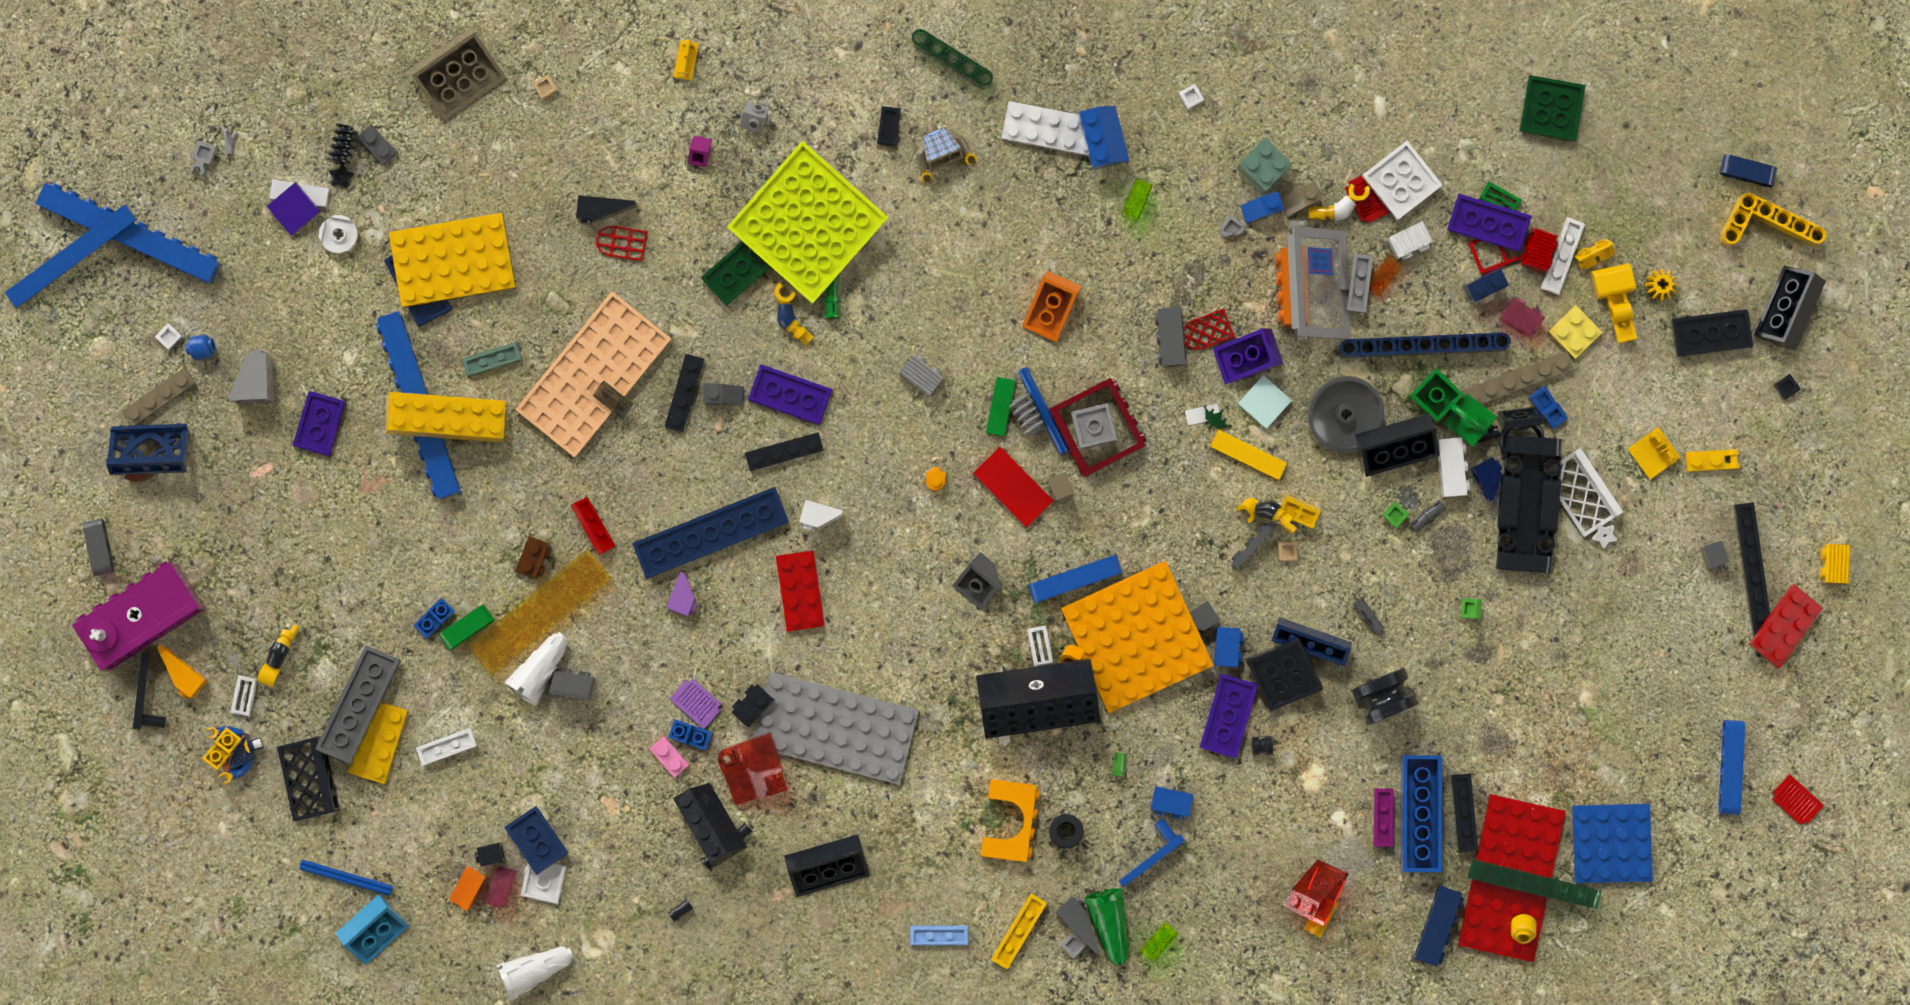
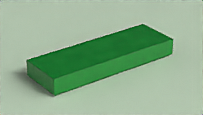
M996 377L986 429L987 434L1005 437L1015 380Z

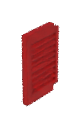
M1362 176L1348 182L1349 186L1351 184L1354 186L1353 193L1356 196L1364 195L1365 187L1369 186ZM1349 186L1345 187V190H1346L1348 196H1349ZM1370 186L1368 198L1361 202H1355L1356 206L1354 209L1360 222L1366 220L1369 223L1390 213Z
M1790 774L1772 792L1775 795L1772 800L1800 825L1804 822L1808 824L1824 806Z

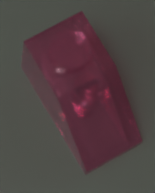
M498 865L490 885L486 904L507 908L517 870Z

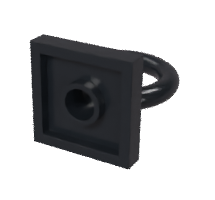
M1536 407L1497 411L1498 420L1503 426L1499 436V445L1504 455L1506 438L1512 429L1521 431L1531 427L1536 432L1537 437L1545 438L1544 431L1540 426L1543 424V417Z

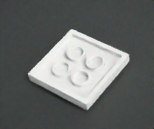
M1405 141L1362 175V178L1397 221L1442 186V183L1408 141Z

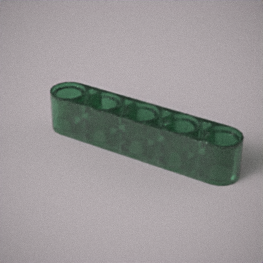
M917 29L912 33V44L916 49L981 89H988L992 86V72L923 29ZM922 35L925 37V41L917 43L915 37ZM934 45H939L941 47V51L939 53H933L931 51V47ZM950 55H955L958 60L955 63H949L947 58ZM966 65H971L974 70L971 73H965L963 68ZM982 75H987L990 81L988 83H981L979 78Z

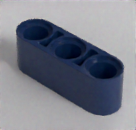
M1724 154L1719 174L1764 187H1773L1778 168L1738 156Z

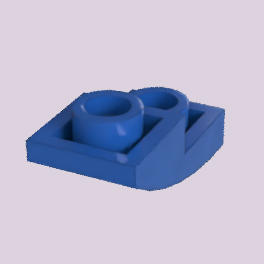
M441 597L413 627L427 640L455 610Z
M674 719L668 737L707 751L713 732Z

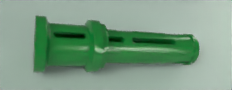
M838 276L827 287L824 303H826L824 319L841 318V315H839L841 299L838 297Z

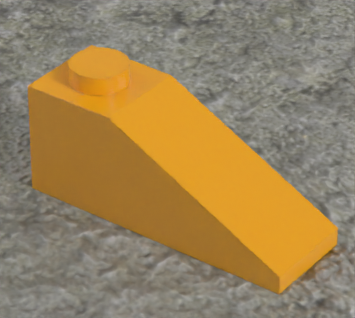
M159 644L157 649L175 687L179 689L178 693L185 699L188 697L195 698L208 680L167 647Z

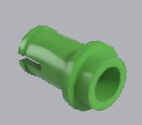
M1114 752L1113 769H1111V772H1113L1112 776L1124 777L1127 754Z

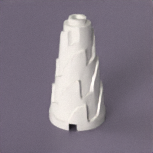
M560 632L557 634L553 633L514 671L504 684L515 694L523 697L522 699L536 706L549 684L548 681L557 668L556 665L565 652L568 644L566 642L567 637Z
M560 946L546 952L517 958L506 963L503 962L496 965L512 1001L545 981L554 973L569 966L572 963L571 959L574 957L570 948L566 949L565 946Z

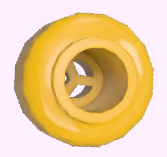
M1520 914L1514 917L1511 921V936L1513 939L1522 944L1532 941L1536 937L1535 919L1527 914Z

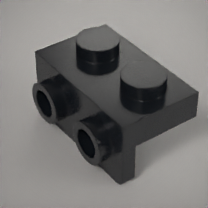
M758 684L756 686L751 685L745 691L746 697L742 701L738 699L732 706L734 710L731 713L748 728L775 700Z

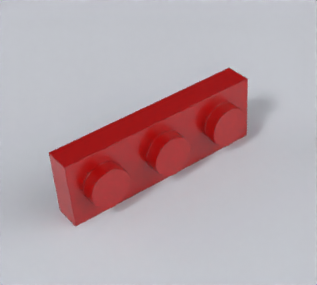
M588 497L570 505L598 555L616 547Z

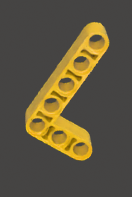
M1745 193L1737 200L1720 235V241L1728 247L1736 244L1740 240L1751 217L1811 246H1817L1824 242L1827 235L1822 227L1752 193ZM1744 198H1747V199L1750 200V202H1751V206H1750V207L1744 206V204H1743V199H1744ZM1760 207L1767 208V216L1761 214ZM1735 215L1742 217V224L1735 222ZM1778 215L1784 216L1785 224L1778 222ZM1796 223L1802 226V232L1795 230ZM1727 232H1731L1734 235V241H1729L1726 238ZM1813 232H1817L1820 235L1819 241L1812 238Z

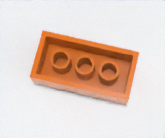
M1287 247L1280 248L1274 257L1275 267H1278L1275 281L1276 286H1279L1276 301L1277 305H1280L1277 320L1278 324H1281V329L1292 328ZM1302 247L1305 325H1307L1304 247Z

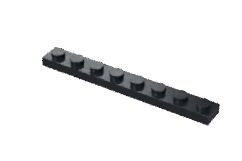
M1754 502L1733 506L1752 635L1754 637L1770 615V607ZM1755 651L1756 657H1762L1757 651Z

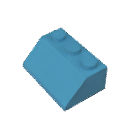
M378 894L340 928L336 935L347 950L367 965L404 932L409 925L391 904Z

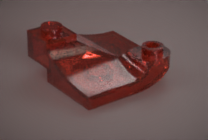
M771 732L728 746L718 754V763L725 776L735 805L765 796H772L789 789L783 771L784 767ZM724 756H729L731 760L726 762Z

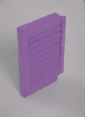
M693 678L690 682L685 680L670 697L671 701L703 729L721 711L718 709L721 703Z

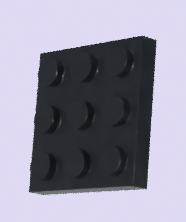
M1300 637L1246 659L1270 711L1322 691L1324 688Z

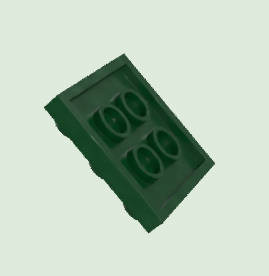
M1529 75L1519 132L1576 142L1586 85Z

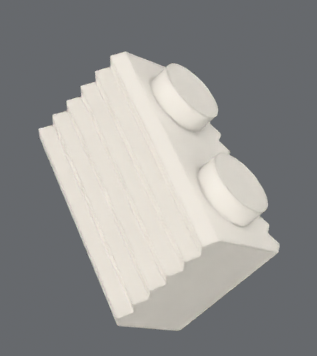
M1421 221L1390 236L1387 242L1396 259L1402 258L1405 261L1413 256V252L1419 250L1421 253L1429 249V244L1433 240L1424 222Z

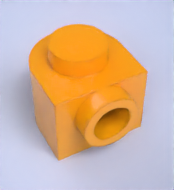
M931 467V471L926 473L927 487L932 491L943 489L946 472H942V468Z
M1067 645L1060 657V663L1085 660L1086 656L1083 655L1085 650L1076 645Z

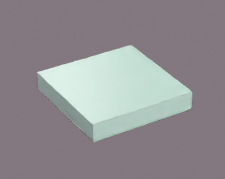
M1263 375L1240 400L1238 405L1267 429L1292 400Z

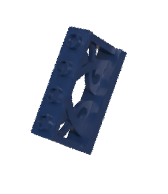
M187 424L119 425L110 427L108 458H106L109 475L187 472V454L190 437ZM176 438H181L178 444L173 445L176 442ZM122 440L126 448L120 447L117 442ZM149 440L162 447L147 457H144L140 451L135 450ZM180 449V455H174L173 451ZM116 450L122 452L119 458H116Z

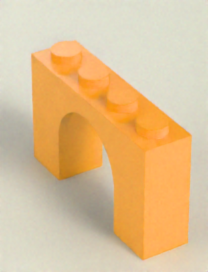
M990 779L988 798L1015 803L1023 813L1024 823L1021 831L1010 839L983 837L981 856L1027 862V858L1031 859L1032 847H1029V840L1034 839L1035 828H1032L1031 825L1032 820H1036L1037 816L1034 802L1039 800L1040 789H1036L1037 785Z

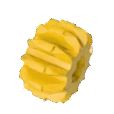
M1661 268L1659 274L1654 270L1652 271L1653 276H1647V280L1650 282L1645 283V287H1650V289L1646 293L1650 294L1653 292V300L1658 296L1659 301L1662 302L1664 297L1669 300L1671 299L1670 294H1676V290L1673 288L1678 287V283L1672 282L1676 279V276L1670 278V270L1664 274V269ZM1661 281L1662 284H1665V287L1662 289L1661 286H1658V283Z

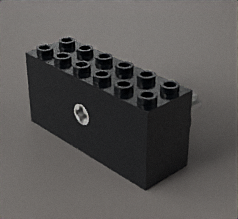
M1091 659L976 675L985 739L998 737L999 743L1003 744V746L1011 742L1010 735L1100 722L1098 697Z

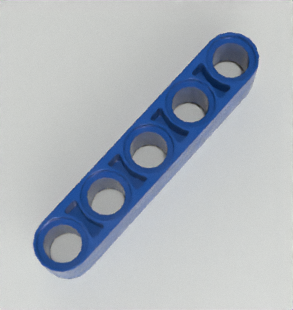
M1113 555L1031 583L1028 587L1033 602L1037 603L1123 573L1117 555Z
M1723 721L1719 814L1740 815L1745 741L1744 721Z

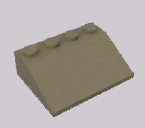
M472 27L409 69L412 77L444 121L506 79V76Z

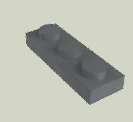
M1264 522L1257 530L1259 532L1255 539L1251 537L1244 544L1246 549L1242 553L1238 551L1231 558L1234 561L1231 565L1237 570L1277 526L1272 522H1269L1268 525Z

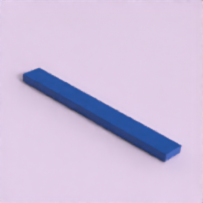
M124 204L8 289L5 294L15 308H18L138 219L128 205Z

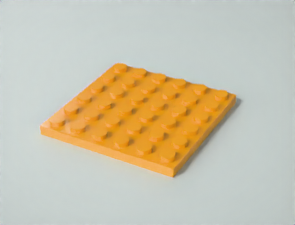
M1166 560L1061 608L1078 647L1085 650L1083 655L1086 656V659H1091L1095 684L1108 713L1214 666Z

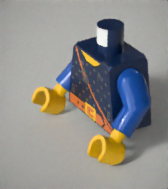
M231 726L217 727L216 729L208 727L205 729L212 732V735L206 737V739L214 738L216 740L226 727L242 739L223 764L224 772L218 778L224 776L226 781L221 785H226L230 780L242 777L253 766V761L256 760L254 751L264 748L261 737L251 740L248 733H244L242 729Z

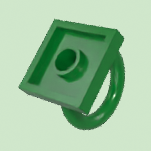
M1467 393L1458 405L1455 403L1450 405L1452 412L1443 424L1474 447L1481 437L1487 434L1489 427L1497 419V416Z

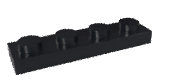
M685 354L665 428L684 432L704 358Z
M819 432L745 452L751 472L823 452L824 449Z
M1471 773L1451 775L1458 852L1478 851Z

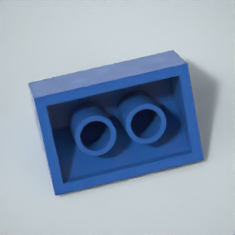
M1116 106L1095 107L1079 112L1078 117L1092 170L1130 161Z

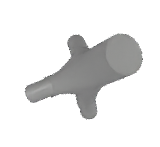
M221 125L220 128L225 139V154H233V140L239 133L236 131L230 135L229 129Z

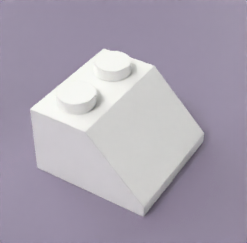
M805 500L799 523L803 525V529L814 532L815 529L820 530L843 517L844 512L843 510Z

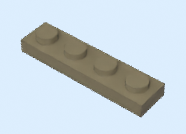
M184 367L121 412L131 426H136L190 389L196 382Z

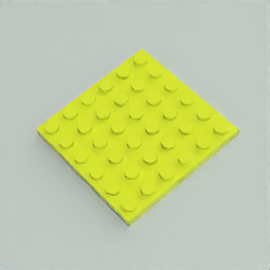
M801 141L727 228L813 304L889 217L809 145Z

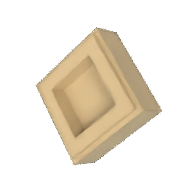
M549 74L532 83L542 101L558 92Z
M1278 542V562L1298 561L1297 542Z

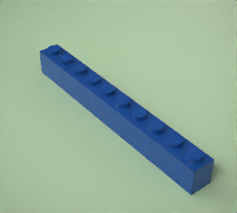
M53 182L51 185L44 184L35 203L89 229L114 212V210L103 206V208L97 207V202L86 198L85 201L80 199V195L71 190L66 193L62 191V186ZM139 221L137 224H131L112 238L119 243L210 284L213 283L221 266V263L217 261L218 257L209 253L205 256L199 253L200 249L192 245L187 248L182 245L183 241L174 237L172 240L165 238V233L157 229L152 232L148 230V225Z
M396 311L377 318L378 324H376L379 335H383L384 342H382L385 353H389L390 360H388L391 371H395L396 378H394L397 389L400 388L402 393L429 395L402 313ZM413 436L415 443L419 442L421 448L418 450L421 461L425 460L427 468H424L427 479L431 478L433 486H430L433 497L437 496V499L442 500L462 493L444 438Z

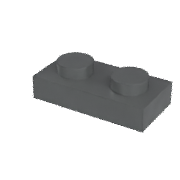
M372 125L368 126L357 137L384 166L398 153Z

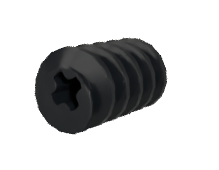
M336 123L335 125L340 129L334 130V133L338 136L332 137V141L336 144L330 145V148L334 151L328 152V155L332 158L327 159V161L338 165L351 164L347 157L353 156L349 149H355V147L350 143L357 141L352 135L359 132L351 126Z

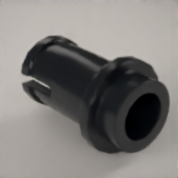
M1491 425L1487 434L1483 435L1478 443L1494 438L1497 440V437L1500 436L1498 426Z
M685 899L674 909L670 908L671 911L668 914L674 922L680 921L679 918L693 910V907Z

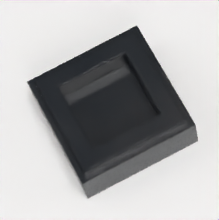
M1791 374L1773 384L1783 400L1801 390Z

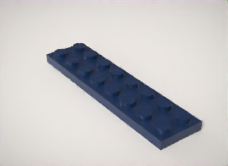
M773 487L632 544L644 575L648 579L788 524L789 520L776 487Z

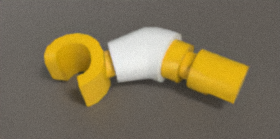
M1351 184L1349 186V196L1343 197L1334 205H1328L1329 208H1325V206L1308 207L1309 219L1319 218V220H1326V217H1329V219L1339 221L1348 218L1356 206L1355 202H1361L1368 198L1370 193L1369 186L1365 187L1364 195L1356 196L1353 193L1354 186Z

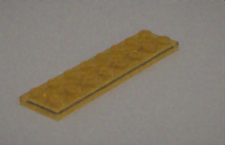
M587 548L468 646L491 675H494L609 582L612 577Z

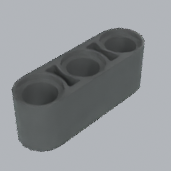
M103 518L83 522V532L93 575L99 576L114 572L113 558Z

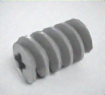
M1030 393L1013 400L1009 407L1010 409H1016L1013 413L1014 416L1020 415L1016 421L1017 423L1023 422L1020 429H1027L1023 434L1024 436H1031L1046 428L1040 426L1044 420L1037 421L1040 413H1033L1037 407H1030L1033 399H1026Z

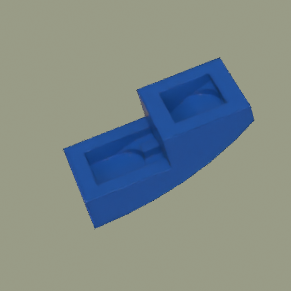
M1542 386L1528 396L1552 429L1568 419L1560 404L1554 400L1546 386Z

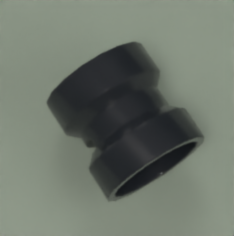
M1265 736L1262 739L1252 737L1253 756H1259L1261 753L1273 755L1272 736Z

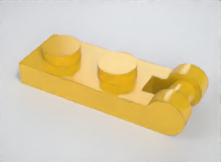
M1739 449L1685 452L1686 472L1740 469V462H1738ZM1725 456H1730L1731 463H1725Z

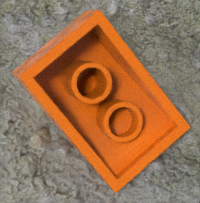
M1047 271L1042 277L1022 327L1057 342L1082 286Z

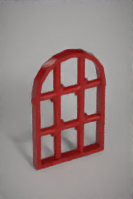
M617 225L606 226L598 232L596 245L598 250L604 255L643 261L647 231L618 227ZM613 228V233L611 234L602 233L603 230ZM616 229L629 230V236L616 235ZM632 231L645 233L644 239L633 238ZM599 235L612 237L611 243H598ZM619 238L628 240L627 246L623 247L614 245V241ZM633 241L643 242V248H630V243ZM599 246L610 247V253L603 252ZM613 249L626 250V255H613ZM629 252H641V259L628 257Z

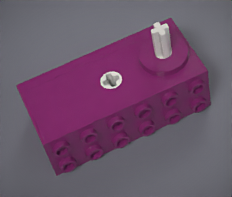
M167 561L157 566L158 570L152 574L151 572L144 574L140 577L141 581L138 583H130L124 587L125 591L121 594L115 593L111 595L107 603L103 605L100 603L91 609L92 612L88 615L82 614L75 619L76 622L72 626L101 671L114 669L206 609L177 563H167Z

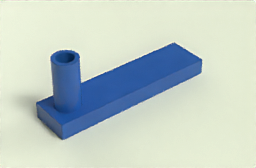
M1163 818L1156 822L1154 826L1166 840L1167 844L1118 881L1123 887L1185 841L1181 834L1176 836Z

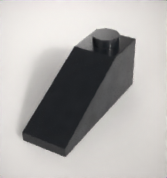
M578 195L576 219L580 221V224L592 225V222H599L636 208L637 203L634 200Z

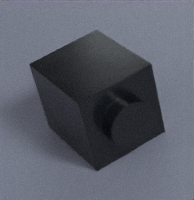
M502 843L478 847L477 852H475L477 864L480 863L482 867L506 861Z

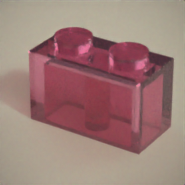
M1512 297L1498 319L1531 339L1545 319L1542 315L1543 312L1535 307L1531 309L1526 306V302L1519 297H1516V299Z

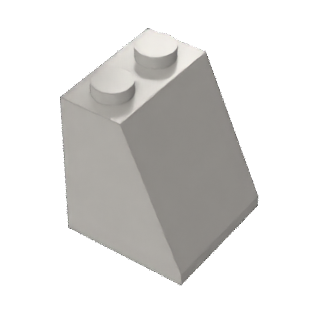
M252 350V353L246 354L230 392L229 401L235 404L274 402L272 356L264 352V350Z

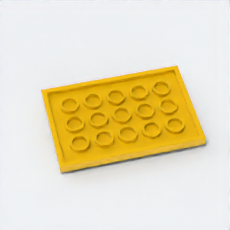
M502 213L388 232L402 308L515 288Z

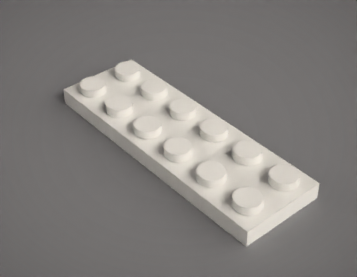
M1009 101L1002 140L1089 156L1078 114Z

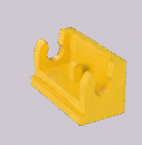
M1285 494L1281 506L1285 514H1290L1294 517L1293 521L1313 529L1321 508L1288 494Z

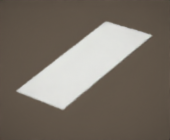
M1218 404L1206 407L1208 411L1214 409L1213 414L1219 412ZM1204 407L1185 411L1188 426L1207 422Z

